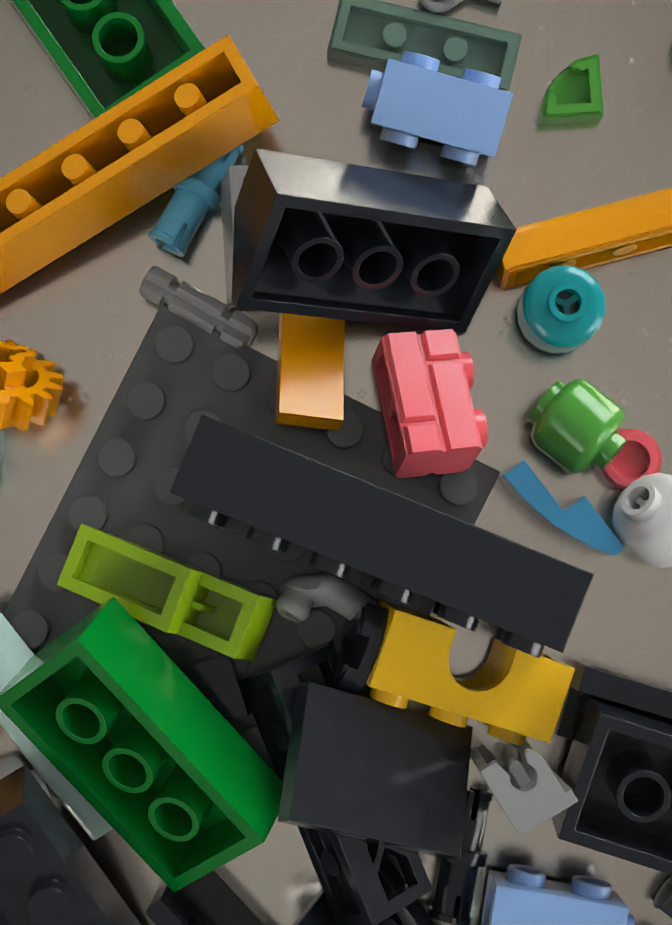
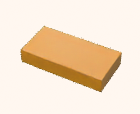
M280 313L275 424L339 431L344 419L345 320Z

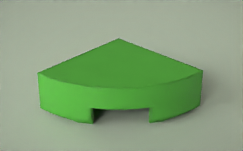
M599 54L575 60L555 77L541 102L538 117L539 125L600 122L604 111Z

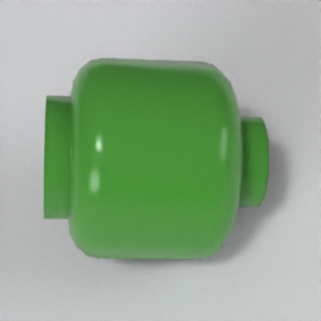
M584 379L573 380L567 385L561 380L556 381L540 398L528 416V421L534 424L531 432L532 443L571 474L582 473L592 464L604 470L627 442L625 438L618 434L625 418L622 407Z

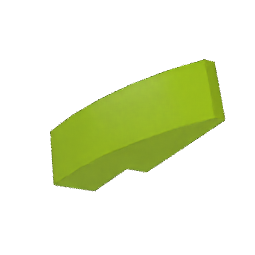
M81 524L57 582L58 586L100 604L105 603L114 596L136 620L166 633L181 635L231 658L248 661L255 660L277 602L276 599L84 524Z

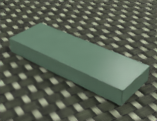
M339 0L327 49V58L384 72L388 58L401 61L403 51H411L440 60L437 72L462 79L464 69L470 68L501 77L499 89L509 92L523 34L379 0Z

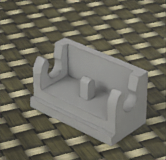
M526 740L524 746L511 743L519 752V761L511 759L507 764L508 769H503L496 762L494 754L481 742L471 748L470 758L519 837H522L578 802L572 789L549 767L546 760L531 748Z

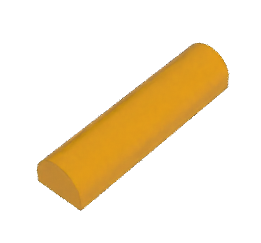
M672 187L516 227L517 230L495 272L499 288L507 290L529 284L539 272L553 266L571 265L583 270L671 247Z

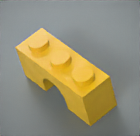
M382 600L378 601L377 605L389 609L379 654L366 681V684L371 687L369 693L371 698L401 709H406L409 699L431 706L428 713L430 716L458 727L465 728L469 718L489 724L488 734L520 746H524L527 736L547 743L551 742L575 671L574 667L541 653L540 658H537L503 644L500 640L494 639L488 659L479 671L468 677L454 678L449 667V652L457 629L437 618Z

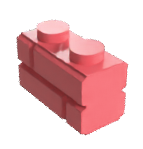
M453 329L424 331L421 334H417L416 331L388 333L381 337L371 363L394 475L398 478L426 476L429 473H434L435 475L460 473L469 469L483 447L486 446L488 426L484 412L481 409H473L469 391L474 382L473 361L468 352H460L456 332Z

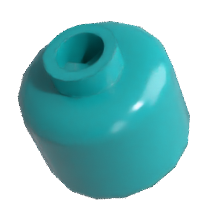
M571 265L550 267L539 272L522 292L517 306L518 324L524 337L536 348L549 353H568L583 346L600 329L606 314L604 293L598 281L585 270Z

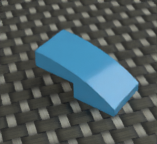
M525 460L514 464L497 478L511 497L530 515L562 538L600 555L615 556L624 549V546L585 496L573 498L560 507Z

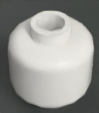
M660 472L644 475L631 482L621 492L614 505L612 524L617 537L646 564L658 568L672 567V475Z

